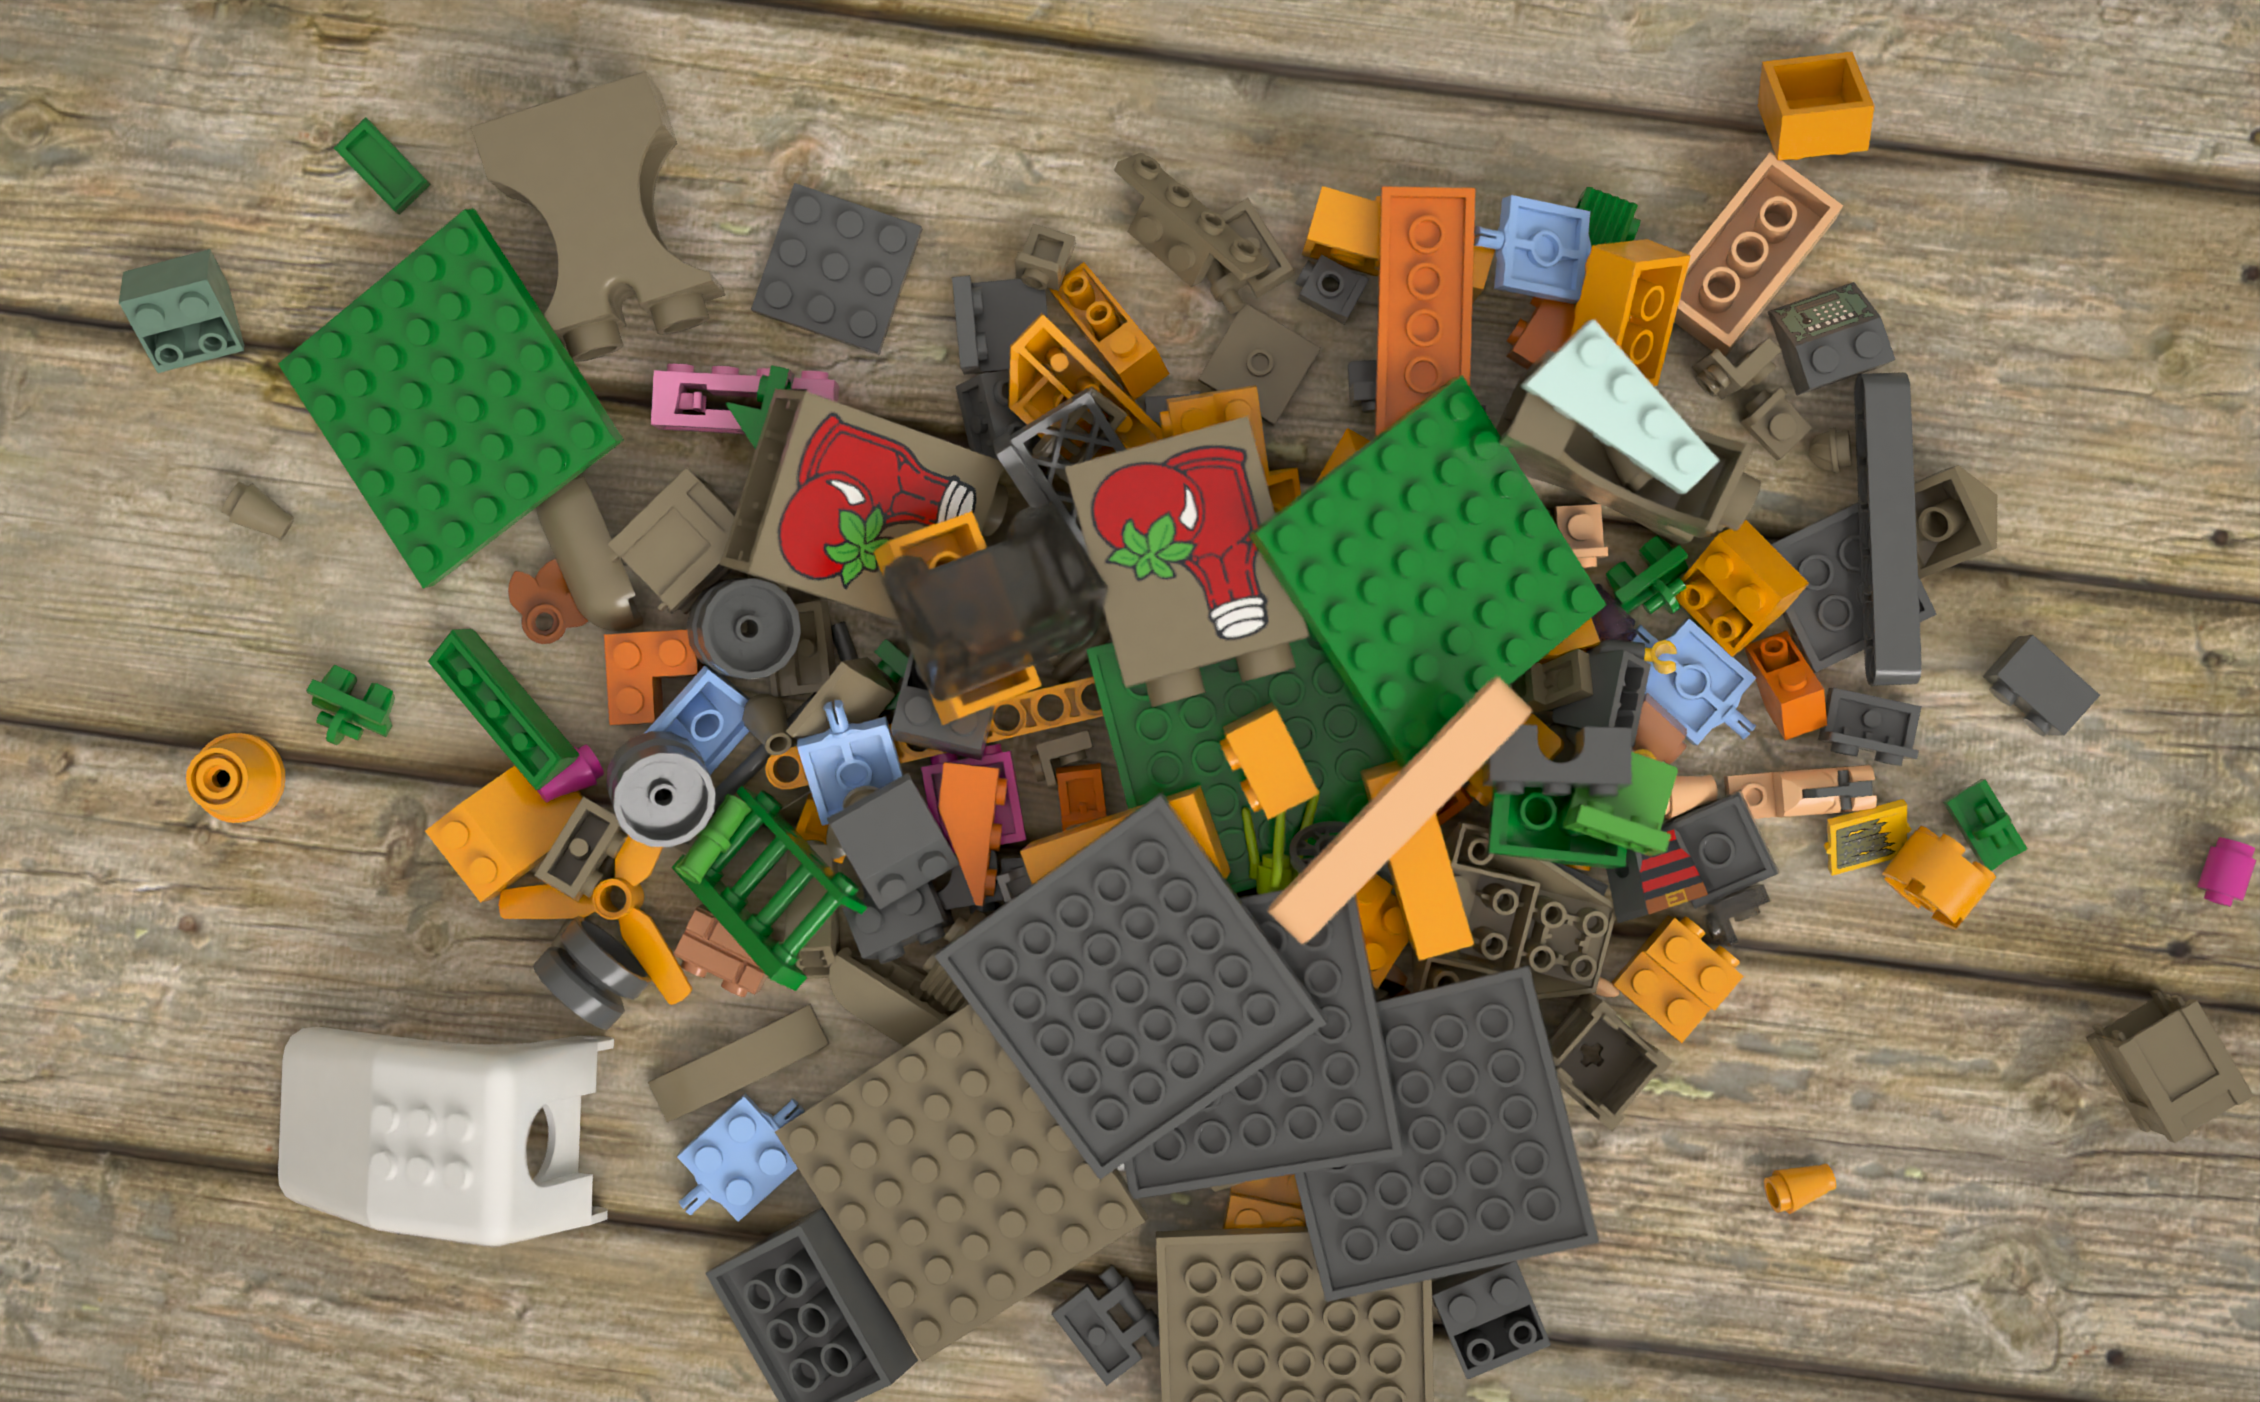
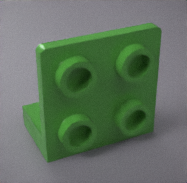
M1632 752V784L1622 790L1618 789V796L1592 797L1589 796V789L1574 788L1563 827L1648 856L1665 853L1671 834L1660 830L1678 773L1677 767Z

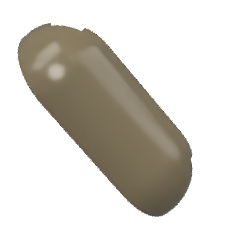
M578 475L536 507L539 522L580 613L592 624L606 630L624 631L643 624L642 615L638 612L632 598L636 596L621 559L616 563L609 559L615 553L607 545L612 538L585 477Z
M845 947L836 954V962L830 965L829 983L838 1002L848 1012L903 1047L956 1013L951 1012L949 1007H944L942 1002L936 1001L934 996H929L927 991L921 990L920 984L925 979V976L898 959L880 964L879 959H862L860 951H850L849 947Z

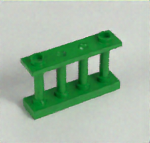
M741 786L736 793L751 808V811L730 838L731 846L728 851L718 855L702 878L700 885L687 880L676 871L675 867L682 861L685 856L684 854L681 855L671 868L770 980L796 991L808 978L796 965V962L799 960L797 954L840 904L860 914H863L868 907L856 895L859 887L842 872L838 871L835 873L782 817L779 811L783 807L773 796L764 790L756 794ZM765 823L776 837L734 886L728 885L726 887L721 881L724 876L722 870L759 827ZM790 850L801 862L800 866L758 914H751L745 908L749 903L746 898L783 855ZM815 877L827 892L783 943L780 941L776 942L770 936L774 931L771 926Z

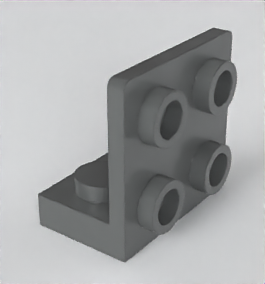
M970 275L952 277L960 368L963 374L1009 370L1010 345L1041 313L1048 318L1045 289L1031 288L1024 284L1021 279L972 283Z
M1009 370L979 374L955 386L970 450L997 460L999 459L995 454L992 441L1007 431L1012 435L1027 425L1008 407ZM1037 434L1024 442L1031 454H1033L1032 449L1041 440Z

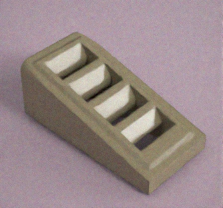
M1091 386L1088 390L1101 410L1110 416L1108 421L1113 429L1116 430L1128 416L1127 413ZM1086 404L1069 414L1065 429L1089 434L1076 424L1082 418L1092 425L1094 416L1087 411L1088 407ZM1060 420L1057 421L1053 425V427H1058ZM1099 426L1097 436L1106 437ZM1045 434L1032 449L1033 454L1051 458L1056 436ZM1063 437L1061 446L1073 455L1067 460L1059 454L1058 460L1073 463L1083 462L1087 442L1078 447L1068 438ZM1094 445L1091 459L1103 445ZM1056 468L1055 474L1069 484L1066 471Z

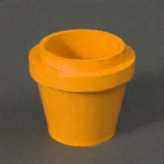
M247 733L225 734L210 741L193 758L186 772V785L191 797L213 817L231 823L250 822L265 816L279 802L285 787V768L276 749L266 740ZM222 770L227 771L230 776L229 784L225 787L220 786L217 782V775Z

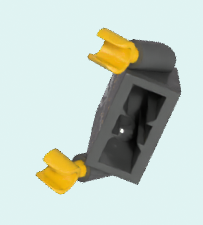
M1607 639L1586 652L1589 654L1593 695L1547 710L1553 711L1552 719L1554 723L1566 728V737L1575 747L1576 732L1583 727L1632 728V747H1634L1651 666L1648 662H1652L1655 670L1662 674H1670L1676 670L1675 662L1658 659L1660 655L1665 653L1677 654L1675 645L1667 640L1655 643L1652 648H1645V643ZM1640 749L1634 752L1657 760L1648 750Z

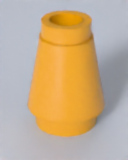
M1826 1163L1819 1166L1774 1170L1772 1176L1765 1178L1764 1189L1774 1211L1777 1213L1786 1211L1791 1214L1825 1195L1828 1191L1835 1190L1836 1179L1832 1169Z

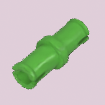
M727 794L708 824L697 834L698 838L682 861L675 867L676 871L687 880L700 885L702 878L718 855L726 853L730 848L729 840L746 815L750 813V807L739 798Z

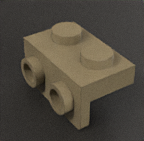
M1769 337L1747 351L1734 365L1718 349H1715L1700 359L1692 368L1698 373L1695 379L1705 392L1711 396L1717 394L1721 399H1724L1741 388L1747 391L1754 384L1758 385L1777 367L1772 360L1782 350Z

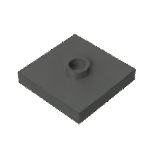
M1741 790L1662 823L1660 831L1667 832L1675 829L1680 833L1707 890L1708 895L1691 900L1695 909L1779 874V869Z

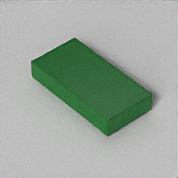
M366 117L334 147L341 157L399 215L431 185Z

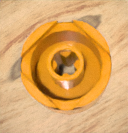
M1920 826L1918 830L1914 831L1882 872V875L1886 876L1884 880L1904 899L1918 909L1922 906L1926 910L1933 912L1934 914L1931 918L1954 930L1966 919L1996 879L1995 874L1984 865L1973 861L1971 864L1962 856L1966 849L1955 839L1946 834H1942L1939 838L1924 826Z

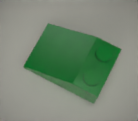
M1493 786L1487 853L1607 869L1626 866L1627 848L1563 827L1574 788H1571V795L1567 796L1543 795L1542 787H1524V794L1505 795L1495 793L1496 786Z

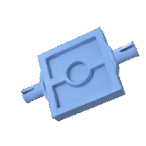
M1514 195L1502 198L1498 230L1481 228L1480 226L1474 228V246L1495 249L1497 260L1494 289L1570 304L1577 303L1580 299L1586 274L1585 263L1591 253V242L1588 234L1590 211Z
M1685 619L1670 637L1664 639L1675 645L1677 654L1665 653L1658 657L1661 661L1675 662L1676 670L1670 674H1662L1655 670L1652 662H1648L1651 666L1645 694L1648 693L1687 729L1686 739L1693 745H1698L1712 728L1722 723L1727 724L1744 740L1750 735L1748 731H1753L1756 725L1750 722L1736 708L1739 705L1742 694L1754 682L1756 677L1734 657H1731L1693 621ZM1639 625L1634 630V633H1631L1628 637L1632 642L1645 643V648H1652L1655 643L1659 642L1642 625Z
M834 700L835 711L832 701L826 703L823 707L830 729L823 733L797 739V749L822 826L829 824L827 818L842 810L845 797L853 789L860 786H873L880 789L903 776L887 718L882 717L858 724H849L841 700Z
M744 1093L677 1155V1158L694 1175L698 1184L683 1199L679 1200V1204L683 1209L690 1204L685 1212L693 1215L702 1204L711 1198L722 1204L739 1222L798 1168L775 1131L804 1113L805 1111L802 1106L799 1105L797 1107L798 1102L792 1098L788 1104L773 1116L760 1109Z

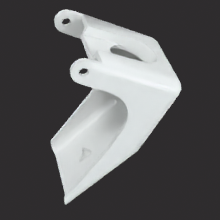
M325 1027L302 1028L290 1037L285 1046L282 1060L278 1161L279 1186L284 1195L295 1203L375 1230L484 1246L505 1245L607 1220L608 1209L592 1206L593 1174L578 1173L581 1096L596 1092L597 1051L614 1048V1038L605 1036H574L534 1043L486 1045L410 1039ZM542 1107L548 1122V1146L539 1172L531 1179L526 1164V1142L531 1123L536 1113Z

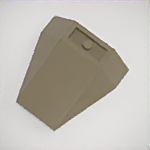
M1459 822L1446 840L1445 847L1474 945L1420 961L1412 948L1414 992L1529 965L1538 1000L1596 993L1616 917L1613 902L1551 862L1487 853L1489 828Z

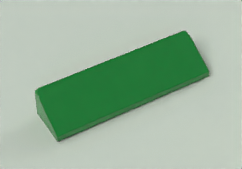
M452 629L428 660L429 664L533 788L540 790L574 763L579 757V753L473 629Z

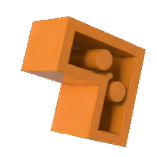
M687 629L604 634L609 725L654 723L663 713L661 678L696 676L705 666L698 660L689 645Z

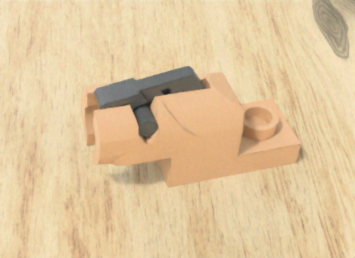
M1871 765L1809 768L1724 776L1726 796L1741 790L1754 819L1856 812L1872 809L1877 805V795H1873L1872 780H1875Z

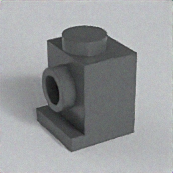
M1321 254L1316 264L1308 260L1295 283L1302 287L1298 300L1345 325L1369 278L1364 275L1360 276ZM1327 277H1332L1337 280L1339 288L1334 292H1327L1322 286V281Z

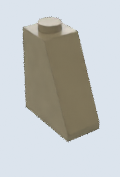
M807 840L806 842L837 873L838 863L834 862V859L831 857L827 844L825 845L822 841ZM790 850L787 851L786 881L801 864ZM815 877L786 909L785 940L827 892ZM839 907L797 954L799 960L796 962V965L808 977L807 979L829 978L830 965L836 962L835 956L840 951Z

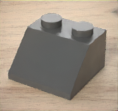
M908 773L827 818L829 825L861 882L879 910L960 865L943 831Z

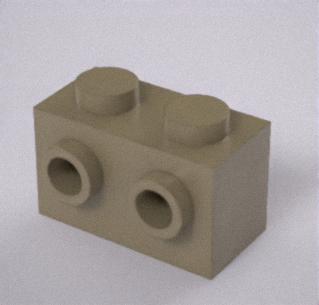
M583 796L534 876L579 902L583 894L590 898L595 887L604 876L603 873L598 871L607 855L612 858L616 857L628 835L622 832L623 829L620 827L616 815Z

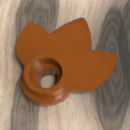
M556 558L547 562L538 571L535 578L529 574L514 571L509 582L508 596L512 606L522 614V628L529 639L539 644H550L559 640L565 633L566 628L583 626L588 622L578 610ZM541 613H548L553 619L552 626L547 630H540L536 626V618Z

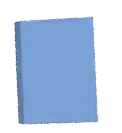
M704 666L645 733L650 731L671 732L687 739L700 752L704 764L711 775L749 732L743 724L742 717L744 707L750 699L723 674L715 673L707 666Z

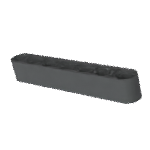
M1905 372L1858 374L1854 386L1865 674L1870 686L1918 684L1921 677L1922 662L1910 381Z

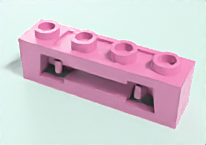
M667 364V371L654 370L651 425L658 430L745 434L730 410L706 409V396H703L702 392L687 393V389H705L711 394L719 396L757 397L760 379L762 375L769 376L770 369L759 368L756 371V376L739 375V368L729 366H712L711 373L694 372V366L687 364ZM802 371L801 378H794L792 390L807 391L838 402L839 385L835 380L828 379L827 372ZM683 410L705 412V415L683 414Z

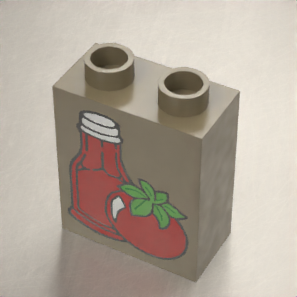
M775 389L720 565L901 623L875 558L874 551L890 540L971 511L974 514L981 534L991 536L1001 524L1007 508V488L1004 485L998 484L1003 465L1000 460L807 391Z
M1248 416L1065 467L1125 687L1129 688L1145 683L1151 706L1154 707L1205 693L1199 668L1235 658L1242 682L1296 667L1290 643L1306 639L1309 636L1305 620L1248 535L1275 514Z

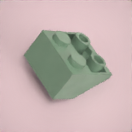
M211 249L123 272L119 304L157 373L244 351V342L229 284Z

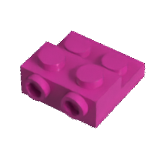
M1001 744L985 746L982 761L972 758L958 760L957 755L945 753L931 756V765L921 767L928 808L954 853L955 850L938 809L944 762L1001 768L1000 778H1007L1008 784L1005 806L996 805L994 823L1002 824L1000 845L1027 840L1012 751L1002 752Z

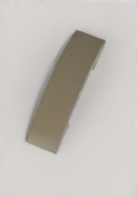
M808 1004L748 1035L654 1078L648 1084L666 1121L669 1122L752 1084L826 1047L830 1043L811 1004Z

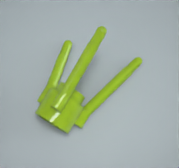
M1317 789L1319 794L1309 799L1300 830L1313 823L1320 796L1319 789ZM1245 807L1242 809V818L1250 861L1249 878L1257 879L1256 892L1258 894L1284 890L1299 875L1290 863V856L1283 855L1286 812L1284 811L1276 815L1273 854H1264L1262 862H1260L1251 811Z

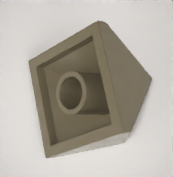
M1959 465L1941 470L1914 483L1917 562L1920 579L1997 548V494Z
M868 657L842 661L786 732L792 737H800L827 731L830 729V725L823 707L826 703L832 701L835 711L834 700H841L843 702L849 724H858L878 719L881 712L896 694L875 663Z

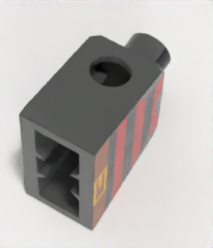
M1675 829L1666 832L1671 834L1665 853L1648 856L1627 849L1625 867L1606 868L1618 923L1649 915L1708 895L1680 833Z

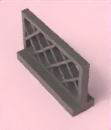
M1088 388L1012 435L1007 431L992 442L996 456L1090 598L1093 599L1100 594L1082 529L1075 521L1077 510L1071 493L1056 491L1052 486V481L1056 468L1065 470L1067 466L1078 464L1058 460L1063 437L1087 442L1083 462L1091 460L1095 444L1113 447L1116 452L1127 449ZM1086 404L1094 416L1090 434L1065 429L1069 414ZM1060 420L1058 427L1051 426ZM1099 426L1106 437L1097 436ZM1038 433L1056 436L1051 458L1031 454L1024 442ZM1039 465L1049 466L1047 475H1045ZM1063 501L1072 503L1070 512Z

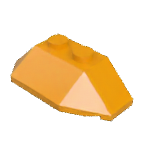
M1041 313L1010 345L1008 407L1027 425L1074 395L1092 386L1127 413L1128 416L1115 430L1127 450L1163 440L1161 427L1044 314ZM1080 418L1076 424L1090 434L1092 425ZM1038 433L1037 435L1042 438L1045 434ZM1069 439L1078 447L1085 443L1084 441ZM1103 445L1092 459L1117 452L1113 447ZM1061 446L1059 454L1068 460L1073 454Z

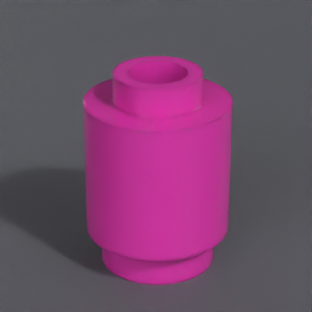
M2218 837L2216 846H2210L2197 888L2206 891L2203 899L2228 907L2232 906L2233 900L2243 901L2257 861L2252 858L2255 848L2238 841Z

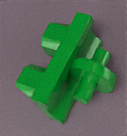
M1657 535L1645 543L1639 550L1640 557L1649 567L1638 576L1625 561L1619 562L1606 573V581L1615 596L1616 608L1623 617L1641 604L1650 615L1661 606L1670 614H1674L1680 609L1675 596L1686 589V585L1679 576L1689 570L1685 561L1688 558V554L1680 545L1673 549Z
M333 665L321 682L312 679L306 690L308 694L313 696L311 702L313 706L329 712L321 711L316 719V723L328 728L326 741L336 746L340 744L345 736L358 741L363 734V728L387 737L392 728L389 714L395 701L394 692L378 683H371L362 700L350 695L357 682L356 675L337 665Z
M1980 779L1943 802L1979 863L1990 871L1996 869L2006 860L2028 849L2012 824L2010 816L2003 809L1986 779Z

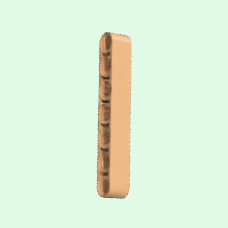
M1499 676L1491 679L1283 890L1270 905L1267 912L1300 944L1306 943L1527 719L1532 709Z

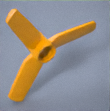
M628 835L615 858V878L600 882L595 887L590 898L583 894L579 902L548 884L508 888L501 892L498 906L500 916L503 919H574L578 916L586 918L595 912L605 919H618L622 938L666 1001L674 1005L683 1001L692 993V986L652 917L640 909L644 902V891L640 883L652 874L664 847H650L633 840ZM615 886L620 887L626 895V903L621 910L616 908L610 899L611 891Z

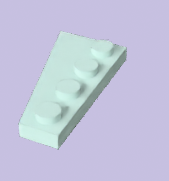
M1595 320L1588 321L1521 385L1522 388L1531 394L1538 395L1554 406L1553 409L1568 419H1573L1594 433L1593 436L1606 445L1613 446L1628 456L1634 464L1679 494L1686 493L1719 462L1716 456Z

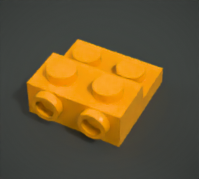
M1256 385L1166 399L1167 411L1159 412L1163 439L1248 416L1264 476L1269 477Z
M1376 873L1356 892L1374 991L1378 989L1409 941L1397 897L1390 893L1394 887Z
M1667 916L1613 979L1612 983L1625 997L1678 1042L1683 1043L1711 1009L1715 1011L1744 976L1735 969L1740 961L1720 945L1713 951L1701 940L1706 934L1705 931L1691 919L1684 916L1679 922L1676 918Z
M1294 1174L1246 1181L1230 1187L1222 1229L1307 1226Z

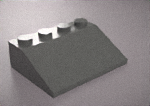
M823 1207L795 1220L705 1273L779 1402H855L892 1385L918 1361L891 1312Z

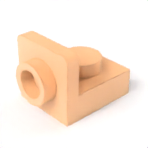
M1601 504L1559 506L1554 508V522L1582 567H1597V559L1609 556L1608 547H1604Z

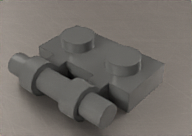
M1113 1265L1108 1266L1098 1275L1108 1288L1100 1297L1096 1295L1087 1283L1052 1310V1316L1106 1386L1142 1359V1353L1134 1344L1137 1339L1144 1335L1153 1348L1159 1345V1325L1157 1324L1159 1317L1152 1308L1147 1310L1133 1292L1135 1286L1127 1276L1122 1278ZM1117 1303L1123 1307L1133 1320L1125 1329H1122L1109 1312Z

